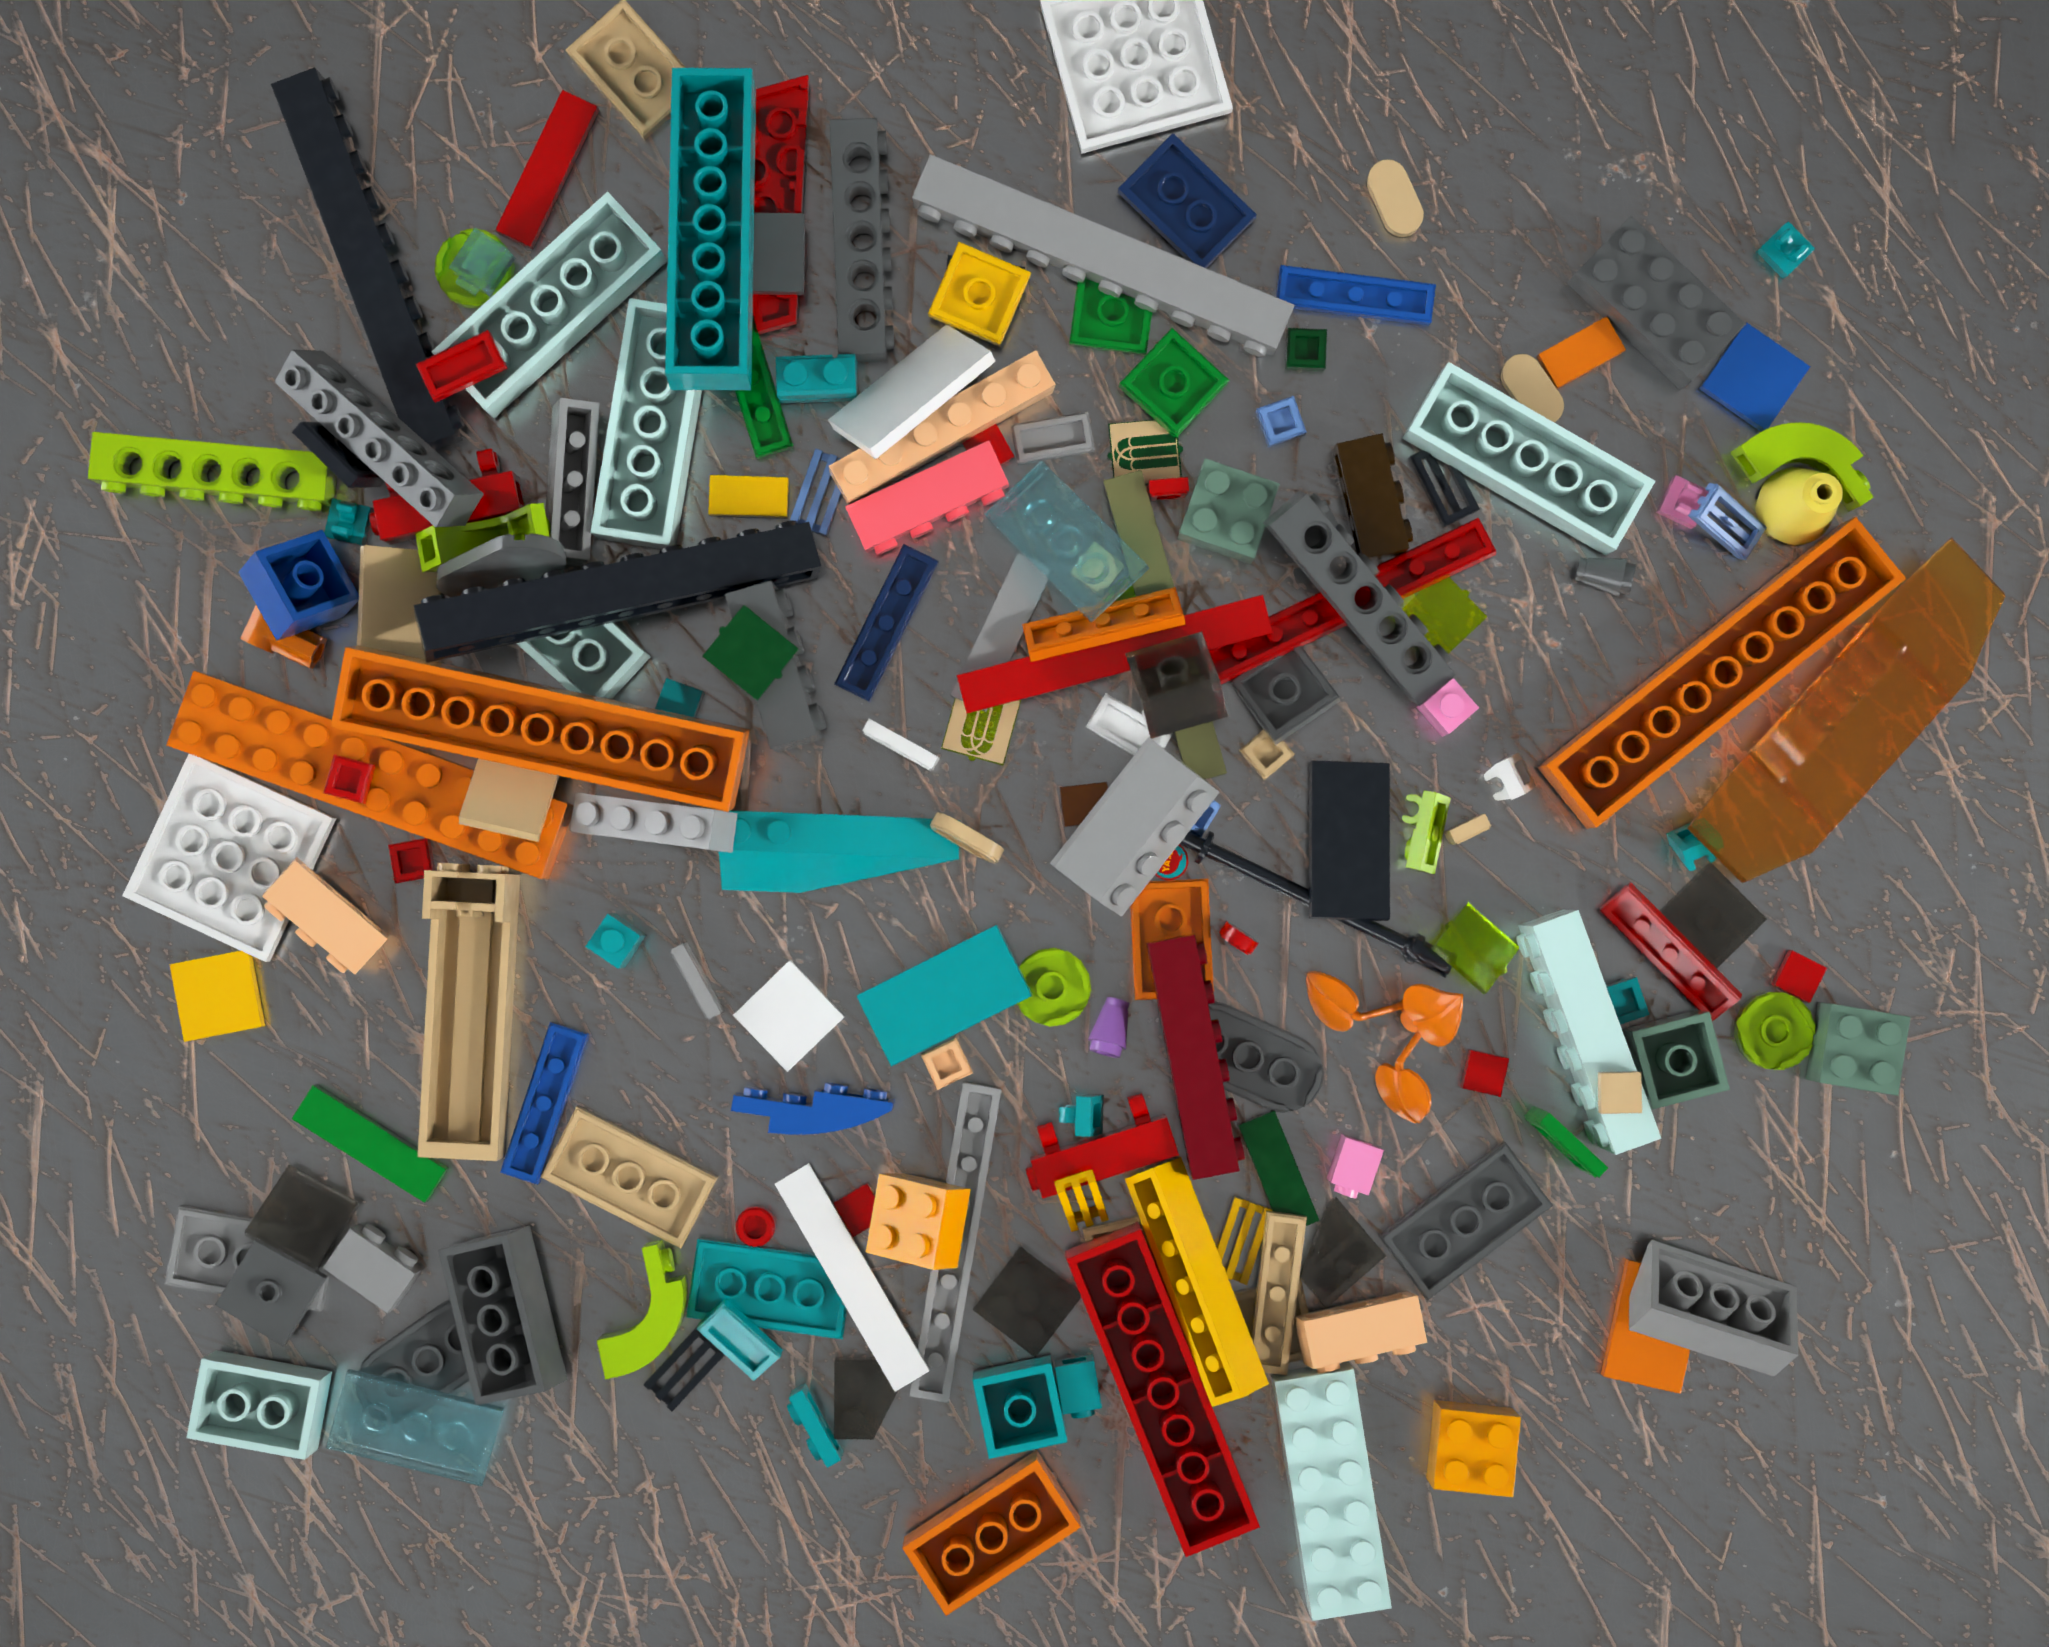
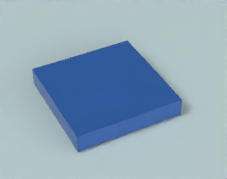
M1746 322V325L1732 339L1699 389L1762 432L1772 424L1811 366Z

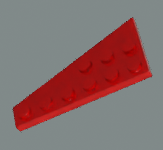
M808 75L756 89L754 213H803L809 98ZM753 294V317L759 335L797 324L798 295Z

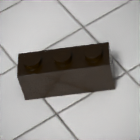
M1383 433L1337 443L1332 449V454L1351 535L1355 541L1354 548L1356 554L1359 557L1365 554L1373 561L1406 552L1409 549L1408 542H1413V533L1409 519H1403L1399 504L1404 503V494L1400 481L1393 480L1390 466L1395 465V456L1391 443H1385Z

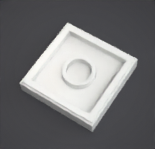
M791 960L733 1014L787 1072L845 1017Z

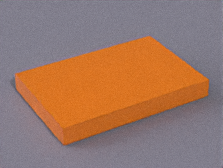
M1208 879L1150 881L1130 906L1135 1000L1157 999L1146 943L1189 934L1195 935L1196 942H1204L1208 964L1201 965L1203 980H1211L1213 987Z
M1625 1259L1601 1375L1611 1379L1681 1394L1690 1349L1629 1330V1295L1642 1262Z

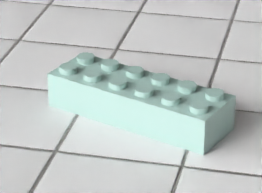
M607 191L431 352L436 355L484 331L489 330L508 369L466 388V390L495 419L663 266L667 259L659 246Z
M629 298L591 526V534L597 539L656 549L677 545L702 390L670 389L665 375L667 304Z
M1450 362L1441 370L1402 437L1407 442L1430 453L1445 464L1458 469L1471 479L1605 556L1617 549L1655 483V480Z
M1562 909L1518 925L1521 934L1516 936L1517 943L1523 957H1529L1534 972L1530 973V979L1537 995L1543 994L1548 1009L1543 1010L1544 1018L1551 1032L1556 1031L1561 1046L1557 1047V1053L1565 1070L1570 1068L1575 1083L1570 1085L1571 1092L1578 1107L1584 1106L1588 1121L1584 1122V1128L1592 1144L1597 1143L1599 1148L1617 1155L1662 1139L1643 1086L1642 1113H1598V1072H1630L1637 1070L1579 910Z
M1348 1361L1340 1363V1369L1325 1373H1318L1317 1369L1310 1367L1288 1370L1287 1375L1270 1373L1307 1608L1312 1621L1392 1609L1355 1373Z

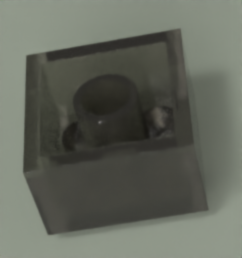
M1202 632L1125 653L1133 687L1150 739L1228 717L1221 682Z

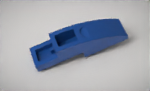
M825 1083L824 1089L817 1088L814 1091L813 1103H807V1096L802 1094L783 1093V1099L767 1097L768 1090L744 1087L743 1093L737 1092L733 1095L731 1111L770 1117L768 1133L806 1135L835 1132L872 1121L892 1111L895 1099H888L886 1091L864 1088L863 1095L847 1093V1085Z

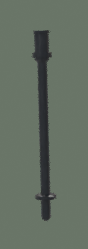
M1211 831L1207 833L1205 839L1188 832L1179 843L1197 852L1195 862L1198 864L1207 857L1309 906V889L1212 843L1214 833ZM1338 920L1400 950L1402 956L1405 957V962L1411 965L1416 962L1446 978L1454 965L1455 954H1451L1426 942V937L1418 933L1416 936L1407 937L1376 921Z

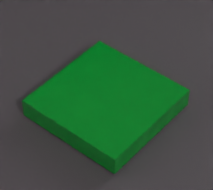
M1086 277L1084 282H1077L1069 345L1147 355L1152 312L1134 304L1135 298L1121 293L1120 297L1103 293L1098 289L1099 283L1086 279Z
M1171 328L1119 383L1118 387L1177 439L1230 380L1177 331Z
M1533 1106L1524 1115L1525 1119L1579 1170L1595 1178H1600L1608 1169L1597 1156L1549 1112Z

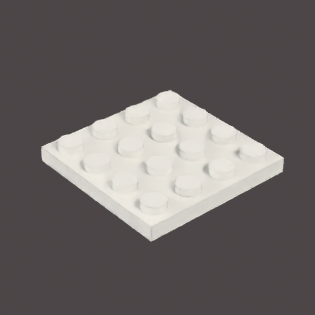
M1040 0L1041 10L1081 154L1232 113L1233 106L1203 0Z
M188 754L122 896L262 961L270 962L289 919L286 917L283 921H280L264 907L268 901L262 895L296 857L313 870L336 818L217 763Z

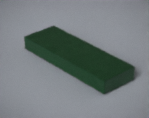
M1271 1110L1237 1124L1272 1211L1305 1215L1307 1217L1306 1226L1320 1221L1276 1112Z

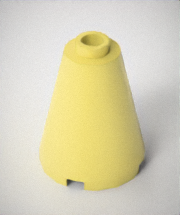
M1790 467L1780 470L1765 480L1761 487L1755 505L1757 519L1767 527L1765 530L1767 536L1774 540L1777 539L1792 546L1811 543L1821 537L1830 527L1842 500V487L1834 476L1801 467Z

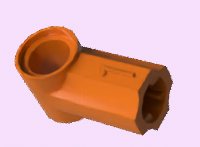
M255 605L240 637L241 640L272 654L277 652L300 665L312 669L321 660L327 638L310 630L276 641L257 605Z

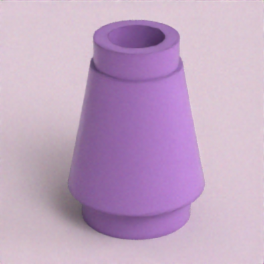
M1112 997L1106 998L1105 1005L1088 1038L1091 1041L1090 1051L1108 1057L1120 1058L1121 1051L1126 1050L1129 1002Z

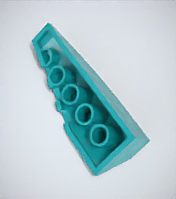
M729 811L738 813L733 852L719 851L722 890L794 893L807 892L959 859V846L934 832L930 826L933 819L757 811Z

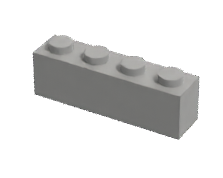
M560 398L552 406L545 514L550 523L549 536L564 546L566 564L582 566L590 560L600 403Z
M575 792L570 832L732 853L738 813Z

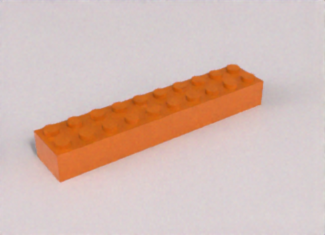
M1857 517L1841 523L1537 768L1586 829L1597 828L1906 579L1905 576Z
M359 645L345 647L331 727L726 812L735 807L750 729L439 662L426 663L425 659Z
M193 671L166 746L539 879L550 878L572 817L573 804L552 797L539 842L459 824V815L475 769L394 740L331 727L332 718L220 678ZM333 755L376 765L366 804L323 793Z

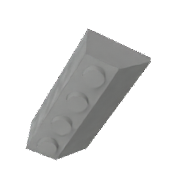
M1148 737L1050 864L1099 903L1122 917L1220 792L1193 769Z
M1651 1240L1648 1243L1629 1295V1330L1775 1376L1798 1356L1797 1287Z

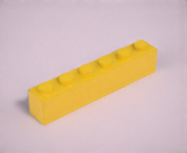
M1180 1157L1126 1178L1127 1187L1211 1406L1214 1407L1243 1398L1268 1385L1269 1382L1182 1158Z

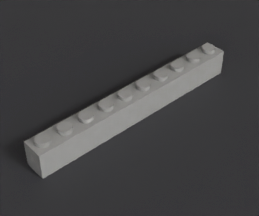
M931 154L912 196L913 208L918 209L917 214L926 220L938 223L942 219L954 224L953 229L965 236L974 238L978 234L990 239V245L1001 251L1010 253L1014 249L1027 254L1026 259L1037 266L1046 268L1048 264L1063 269L1062 274L1071 280L1084 282L1086 277V279L1099 283L1098 289L1107 295L1120 297L1121 293L1135 298L1134 304L1141 309H1146L1150 312H1156L1159 309L1171 314V320L1182 326L1192 327L1193 324L1208 329L1207 334L1210 337L1222 342H1228L1229 339L1244 344L1243 349L1246 352L1258 357H1265L1266 354L1274 356L1295 306Z

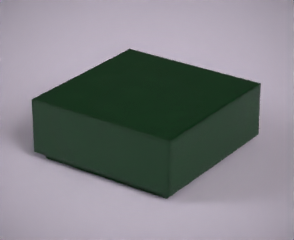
M1288 328L1286 334L1285 369L1324 371L1326 369L1327 329Z

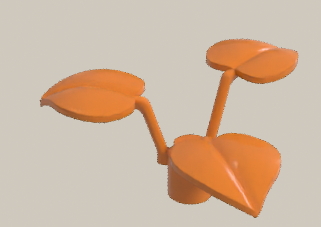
M1308 972L1306 985L1311 1006L1320 1021L1333 1030L1348 1031L1353 1026V1019L1363 1021L1398 1010L1402 1011L1400 1015L1401 1023L1408 1031L1415 1032V1034L1395 1061V1067L1383 1063L1377 1068L1375 1081L1380 1097L1395 1114L1407 1121L1420 1124L1431 1108L1430 1090L1425 1081L1416 1072L1404 1069V1062L1421 1037L1429 1044L1437 1047L1446 1046L1454 1039L1461 1022L1463 994L1445 992L1425 984H1414L1406 989L1400 1002L1361 1013L1356 1011L1359 1007L1358 997L1347 984L1322 972Z

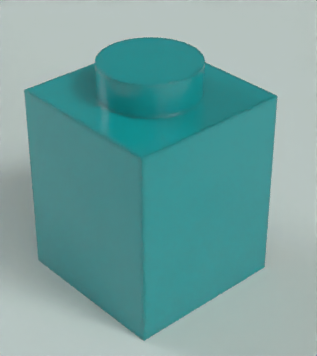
M608 913L585 947L617 969L627 966L647 935L616 913Z
M1088 1354L1054 1360L1063 1415L1071 1414V1417L1074 1419L1093 1416L1095 1409L1102 1408L1094 1355Z

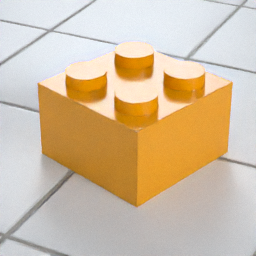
M906 1173L879 1174L866 1253L931 1270L957 1268L971 1189Z
M1434 1400L1426 1479L1432 1488L1513 1497L1521 1423L1519 1414L1510 1407Z

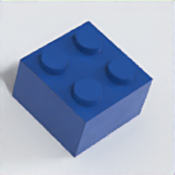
M323 530L255 551L238 572L276 641L343 618L359 600L357 590Z

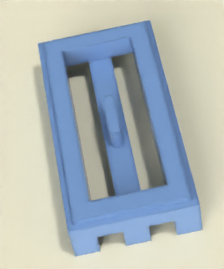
M815 448L790 521H797L798 524L809 522L812 532L827 537L842 496L837 485H835L821 526L814 523L831 478L829 465L841 458ZM824 461L827 464L807 520H803L801 516L820 462Z
M1709 483L1705 489L1709 493L1706 497L1701 496L1697 503L1700 507L1698 510L1692 509L1688 516L1736 558L1746 560L1767 527L1718 484ZM1718 500L1752 530L1751 535L1747 534L1734 520L1714 505ZM1708 513L1711 516H1713L1719 523H1721L1727 530H1729L1735 537H1737L1744 544V546L1740 545L1719 525H1717L1711 518H1709L1707 516Z

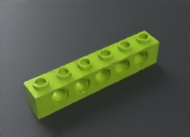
M92 432L88 479L100 484L101 490L105 492L124 494L126 493V487L140 488V494L165 497V491L180 492V498L203 501L204 494L219 496L218 501L230 504H243V498L258 499V505L282 508V502L297 503L298 509L308 511H321L322 505L330 506L332 498L335 499L337 476L310 451ZM141 457L142 467L140 471L131 475L129 471L130 463L133 459ZM180 460L181 472L177 477L170 479L168 475L169 466L173 462ZM219 464L221 468L219 478L213 482H208L207 472L209 468ZM258 467L260 470L258 482L248 486L246 483L247 473L251 469ZM293 471H298L300 478L297 486L287 490L285 487L286 476Z

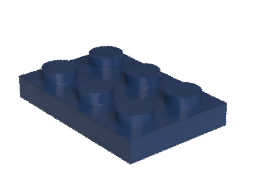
M1174 133L1118 188L1117 192L1187 261L1207 268L1257 216Z

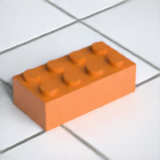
M1035 1450L904 1536L902 1549L947 1616L1081 1528L1080 1516L1039 1452Z

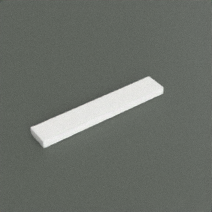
M810 1163L775 1183L776 1188L893 1390L896 1392L929 1372L928 1366Z

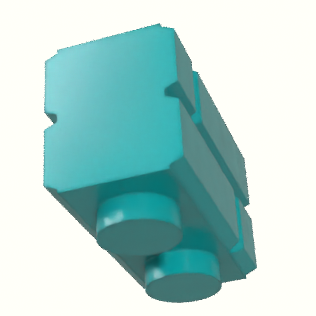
M838 354L836 358L833 355L776 357V388L780 403L852 401L859 395L858 363L855 354Z

